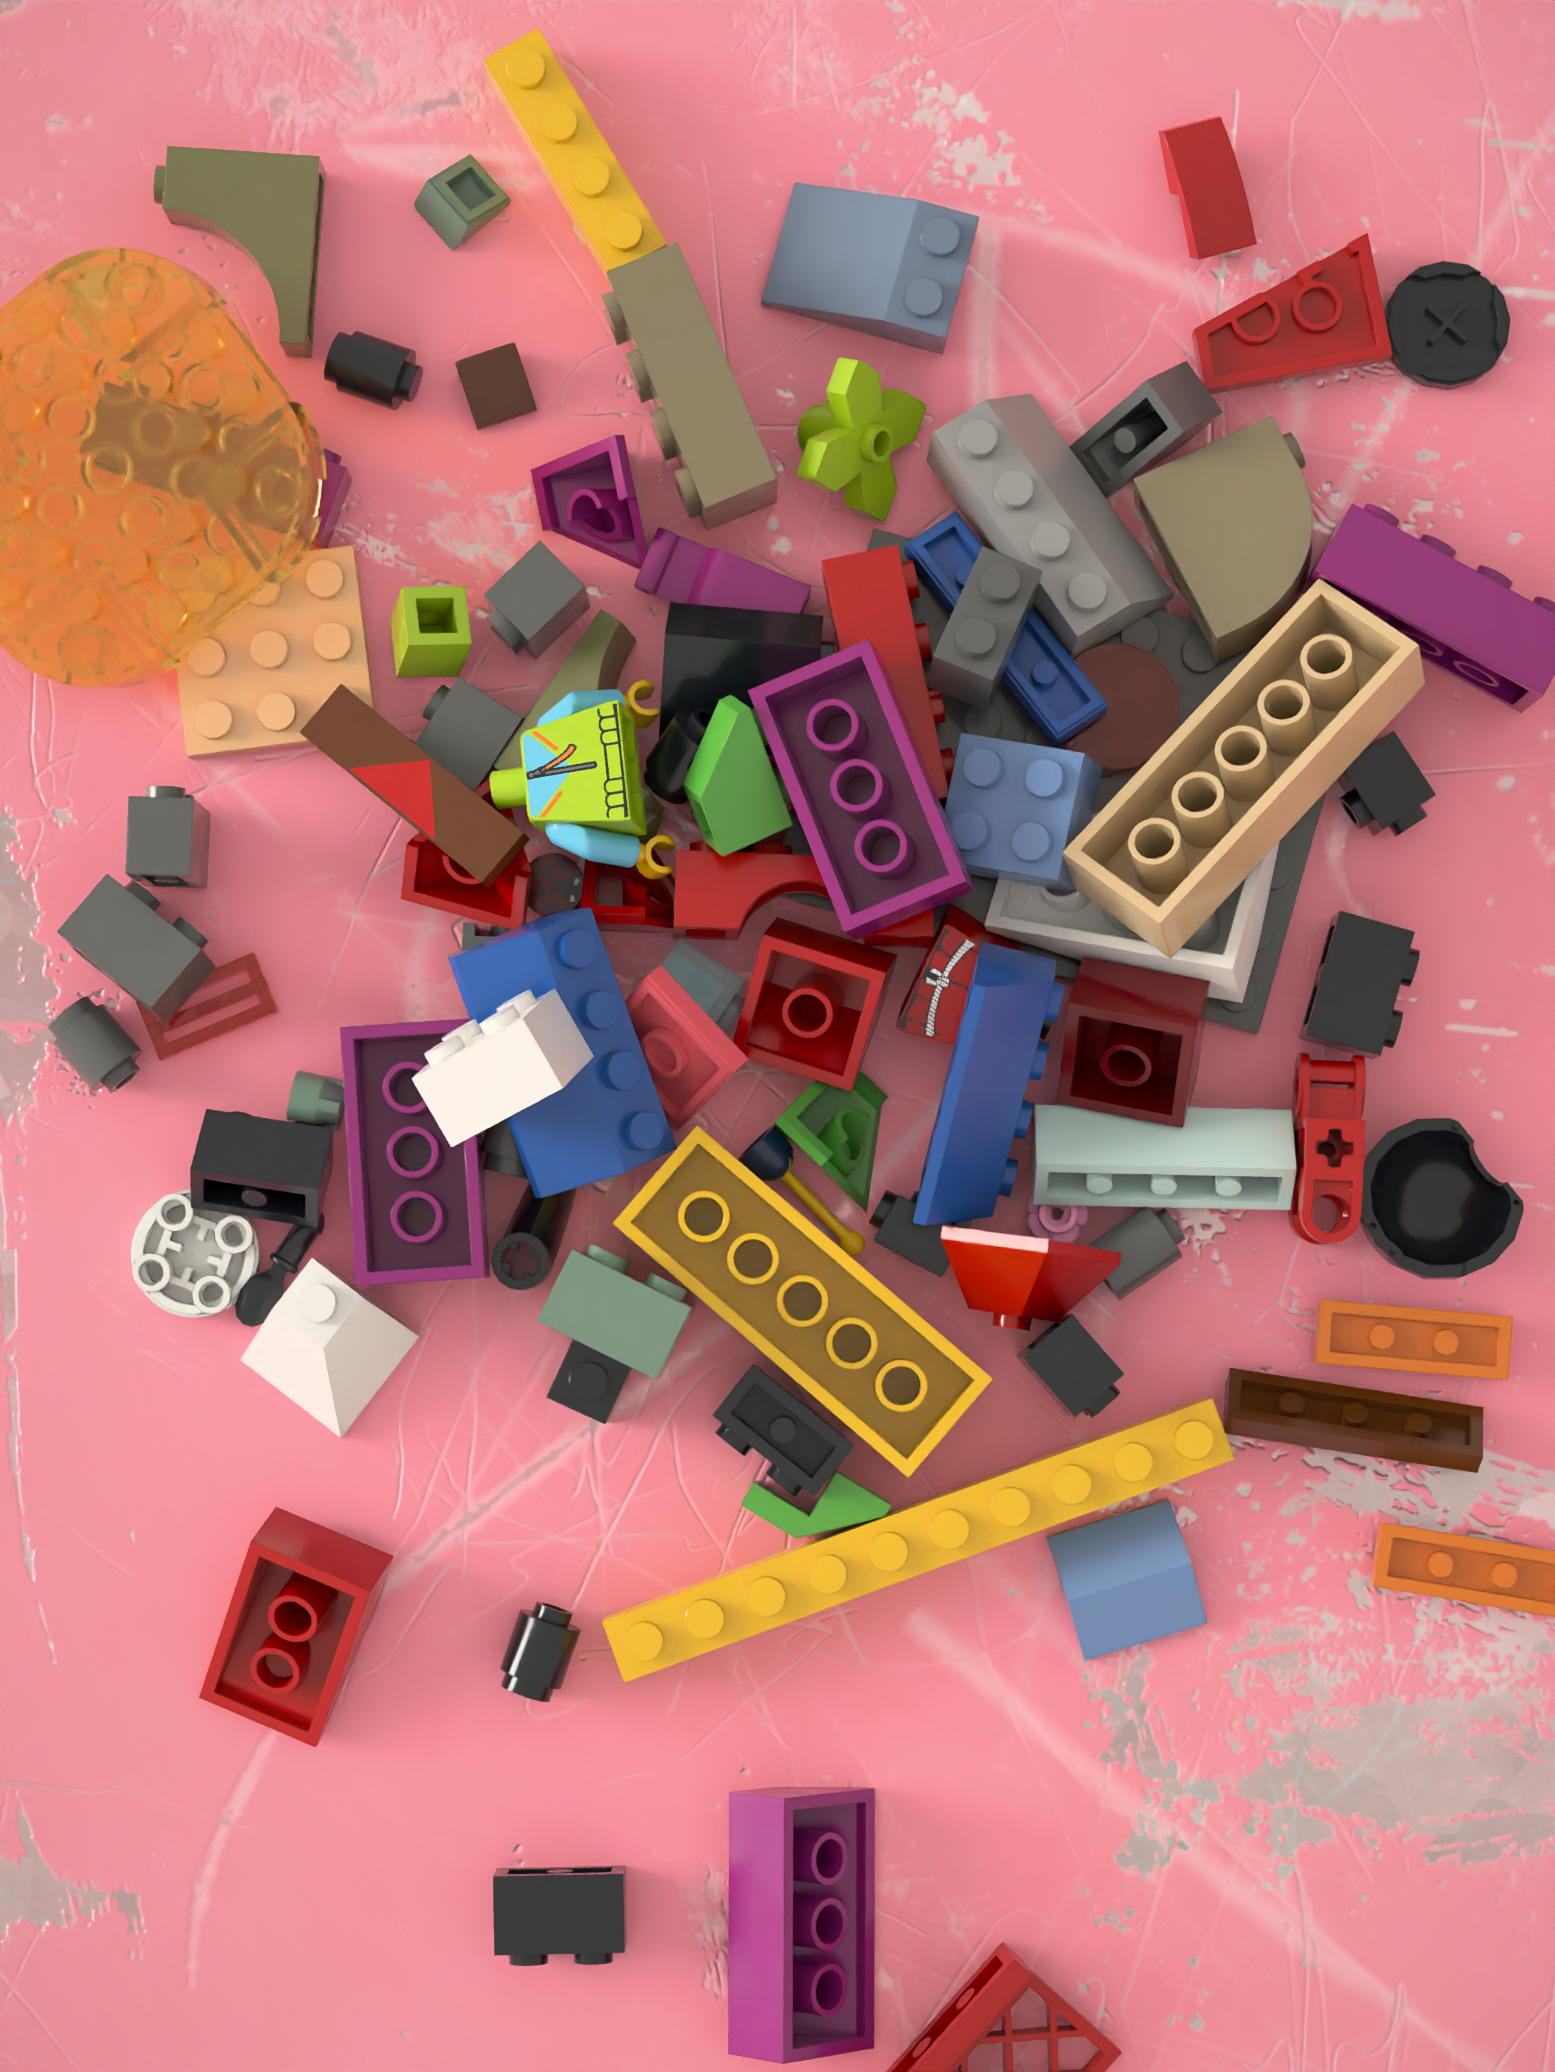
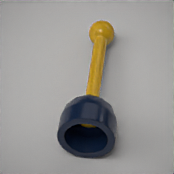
M772 1125L739 1156L737 1160L763 1181L782 1179L840 1239V1248L849 1256H857L864 1250L865 1239L862 1234L857 1231H849L791 1171L794 1160L793 1147L775 1125Z

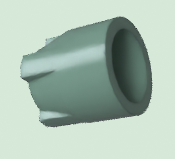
M298 1070L290 1092L287 1120L303 1121L315 1126L332 1128L338 1131L345 1110L343 1080Z

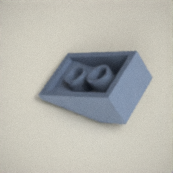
M795 182L761 305L943 355L974 245L979 216L917 199Z

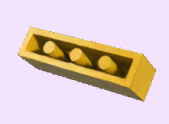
M536 28L483 59L488 82L605 278L607 279L606 271L667 247L665 239L540 30Z

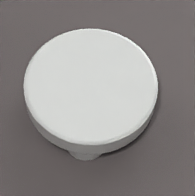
M191 1190L168 1194L155 1203L140 1220L131 1245L132 1274L138 1287L158 1307L183 1317H208L233 1307L236 1304L240 1289L249 1278L258 1274L261 1261L259 1235L251 1218L191 1208Z

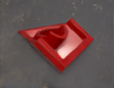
M490 778L473 791L517 827L511 808L498 810L495 807L491 795ZM419 832L406 845L401 899L513 930L526 924L532 871L523 847L493 884L487 888Z
M652 848L651 857L657 865L665 867L654 848ZM585 859L581 908L591 907L599 931L673 933L675 880L670 873L660 879H649L639 872L636 864L631 868Z

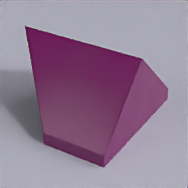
M613 435L531 469L543 531L556 532L632 567L641 569L647 555V549L624 435Z

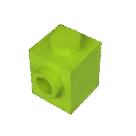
M465 586L401 588L390 618L396 678L459 677L472 645Z

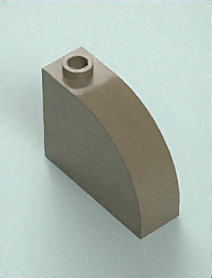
M1272 416L1133 479L1135 506L1217 662L1237 654L1263 639L1294 606L1303 590L1310 569L1313 510L1308 486L1301 471L1305 467V459L1293 434L1289 432L1282 435Z

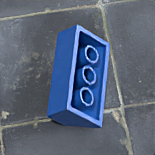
M591 907L552 912L448 957L470 1020L476 1019L477 1023L480 1024L488 1017L497 1013L496 1008L527 990H531L535 999L555 989L594 1056L564 1088L506 1118L535 1198H544L627 1173L677 1149Z
M981 941L921 1174L913 1223L929 1226L992 1217L998 1195L1010 1197L1019 1161L1008 1158L1013 1137L1023 1140L1026 1138L1034 1102L1023 1100L1028 1079L1040 1081L1042 1078L1049 1043L1039 1041L1044 1020L1056 1022L1065 984L1054 982L1057 960Z

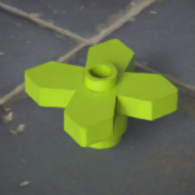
M840 357L836 362L826 390L828 401L809 407L800 419L797 438L803 455L797 469V476L817 489L837 492L843 487L845 507L861 517L883 522L887 519L898 489L890 454L915 441L926 412V405L905 391L887 388L881 393L879 372L863 361Z

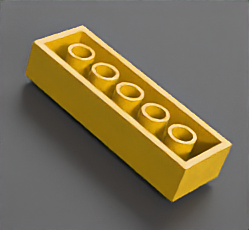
M696 1125L612 1223L908 1478L993 1380L992 1377L698 1125Z

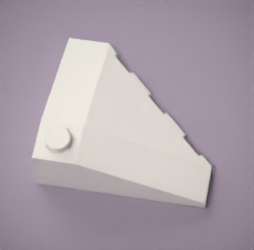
M1099 812L1092 816V820L1099 814ZM1279 842L1171 959L1079 891L1075 893L998 879L984 926L986 931L1082 961L1083 957L1208 980L1210 981L1208 997L1242 1003L1259 945Z

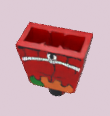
M949 903L932 939L930 948H928L901 1004L896 1029L916 1036L955 1045L981 941L1014 950L1026 951L1003 936L986 931L983 923L959 907ZM1044 1020L1039 1039L1044 1040L1053 1024L1052 1021Z

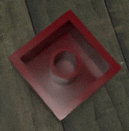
M1083 957L1067 1005L1057 1104L1183 1128L1197 1082L1210 981Z

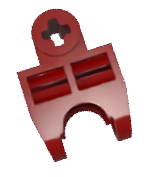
M1297 1053L1293 1078V1110L1295 1115L1293 1131L1297 1170L1288 1218L1293 1232L1301 1240L1310 1244L1320 1245L1341 1242L1349 1238L1360 1223L1365 1146V1120H1361L1366 1088V1068L1363 1055H1352L1350 1061L1311 1060L1309 1053ZM1310 1084L1347 1085V1089L1310 1087ZM1323 1142H1326L1328 1146L1335 1147V1154L1330 1159H1327L1326 1155L1318 1154V1147ZM1320 1197L1329 1200L1336 1209L1335 1224L1327 1233L1321 1231L1315 1225L1312 1218V1207Z

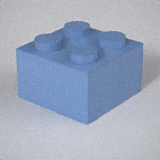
M961 733L944 813L969 874L1076 893L1077 890L1073 886L1062 852L1092 820L1103 767L1081 752Z

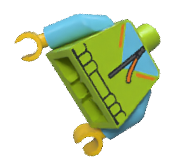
M641 680L635 682L626 695H623L618 689L573 691L568 693L538 719L535 728L526 730L521 734L520 744L523 766L491 772L490 789L495 807L500 810L527 805L529 821L541 832L547 834L553 845L587 860L631 868L636 864L639 872L649 879H660L674 870L673 867L659 866L651 857L652 848L661 851H670L676 846L672 838L666 835H658L641 844L637 837L647 835L636 729L649 727L659 715L660 709H643L637 705L635 700L650 698L655 690L654 686L649 681Z

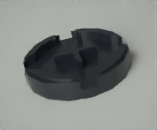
M1441 261L1419 267L1398 284L1385 306L1384 315L1393 354L1390 359L1404 376L1424 387L1451 390L1473 384L1494 367L1508 342L1510 316L1504 295L1495 284L1492 285L1487 278L1480 275L1482 272L1468 264Z

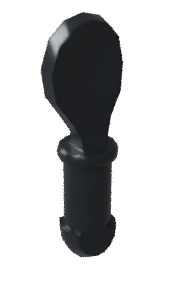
M322 1212L318 1228L294 1224L276 1253L270 1254L269 1258L274 1261L272 1267L249 1278L240 1289L235 1309L236 1317L242 1324L255 1327L264 1323L273 1307L283 1296V1284L287 1272L297 1273L299 1262L317 1235L322 1234L325 1226V1218Z

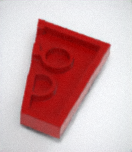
M1368 232L1349 242L1343 249L1321 261H1315L1297 271L1296 275L1264 293L1260 292L1193 330L1192 339L1200 379L1210 394L1390 360L1393 354Z

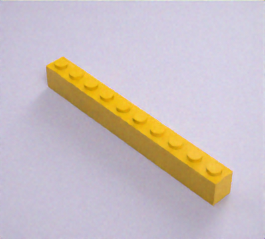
M1202 1397L890 1511L885 1517L857 1523L608 1614L604 1617L602 1623L625 1683L1235 1460L1213 1399Z

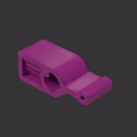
M660 527L656 531L634 584V588L644 593L674 603L798 614L804 613L811 596V586L729 552L705 547Z

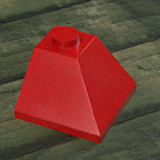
M942 1225L941 1241L968 1309L994 1313L993 1326L1030 1331L1032 1319L1058 1322L1120 1266V1252L1049 1239Z

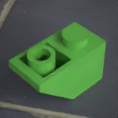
M732 695L719 700L683 782L704 842L723 857L793 826L786 804L792 802L778 766L773 768L764 747L769 743L755 708L750 709V707Z

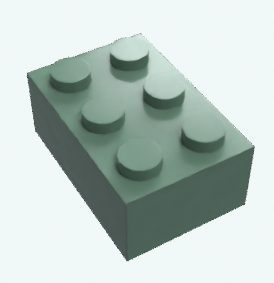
M591 1244L586 1254L572 1249L537 1322L657 1380L662 1376L695 1307L683 1302L689 1290L653 1273L649 1274L646 1283L626 1274L631 1263L630 1261L599 1246Z

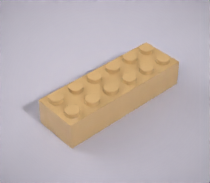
M1319 578L1062 852L1074 888L1171 959L1425 685L1419 644Z

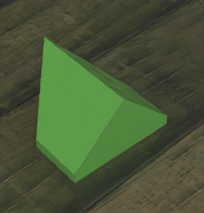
M861 1071L852 1092L815 1080L776 1119L774 1125L867 1213L881 1108L888 1096Z

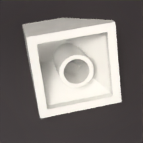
M311 1258L273 1307L240 1360L342 1438L420 1336L323 1260Z

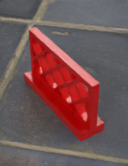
M1002 1942L886 2072H954L957 2068L958 2072H968V2056L979 2044L1002 2043L1003 2072H1014L1012 2042L1047 2039L1048 2072H1105L1122 2052L1109 2038L1031 1970L1021 1957ZM1031 1988L1046 2002L1047 2027L1012 2029L1011 2008ZM1057 2012L1071 2025L1057 2026ZM1002 2020V2030L991 2031ZM1085 2036L1099 2049L1082 2069L1059 2071L1058 2038Z

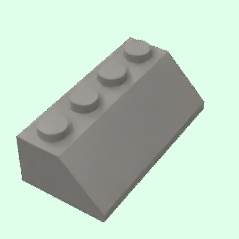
M1032 394L985 400L933 431L926 462L988 549L1042 570L1033 609L1073 660L1173 599L1174 593Z

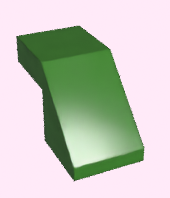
M837 1470L833 1472L810 1513L755 1480L741 1502V1506L796 1539L885 1517L892 1506L889 1501Z

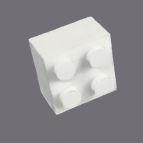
M555 989L535 999L531 990H527L496 1008L497 1013L488 1017L480 1024L474 1019L451 1031L442 1038L443 1042L424 1053L429 1063L411 1079L451 1147L564 1088L594 1057Z

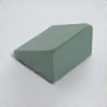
M469 154L428 179L415 200L414 206L447 246L454 250L463 245L509 206L512 200L476 159Z

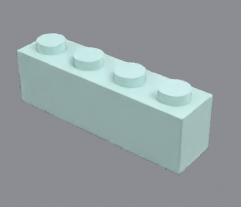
M1035 1104L1031 1142L1033 1205L1290 1210L1297 1170L1292 1110L1201 1108L1190 1106L1184 1127L1179 1128L1062 1104Z

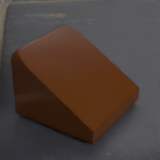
M509 343L461 359L455 363L477 430L537 411L515 343Z

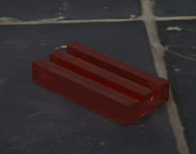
M254 952L215 968L193 994L245 972H248L251 979L250 983L180 1011L166 1025L162 1021H158L156 1016L136 1001L160 1061L168 1060L280 1013L277 1003L270 992L267 979L261 970L260 962ZM255 995L258 996L259 1005L167 1043L164 1033Z

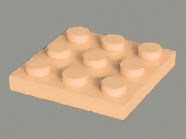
M353 545L164 568L186 756L189 759L312 744L300 731L340 684L344 685L375 711L356 549Z

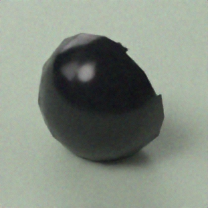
M1451 1118L1413 1120L1388 1131L1367 1154L1364 1163L1360 1223L1369 1242L1389 1264L1425 1280H1455L1493 1264L1515 1240L1524 1212L1523 1201L1508 1182L1502 1183L1496 1180L1484 1168L1476 1155L1474 1140L1459 1121Z

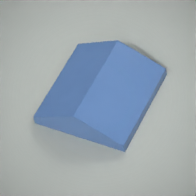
M1169 1499L1046 1537L1085 1661L1207 1623L1192 1563Z

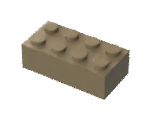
M678 242L606 271L609 292L600 295L605 308L603 310L605 319L616 345L628 341L631 352L625 354L629 365L627 370L640 402L643 403L652 399L656 410L650 412L653 422L651 427L665 461L676 457L681 469L674 471L678 482L676 487L689 518L701 515L707 531L776 503L777 477Z

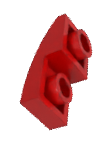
M1215 116L1158 131L1170 194L1179 196L1190 258L1200 260L1256 245L1257 242L1245 188L1222 118Z

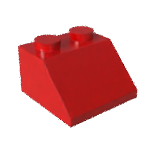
M776 917L762 936L733 1043L750 1060L852 1092L878 1023L898 955Z

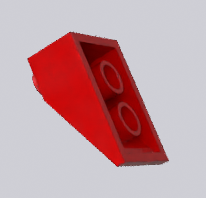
M276 1506L250 1542L199 1698L308 1745L317 1747L373 1616L394 1556Z

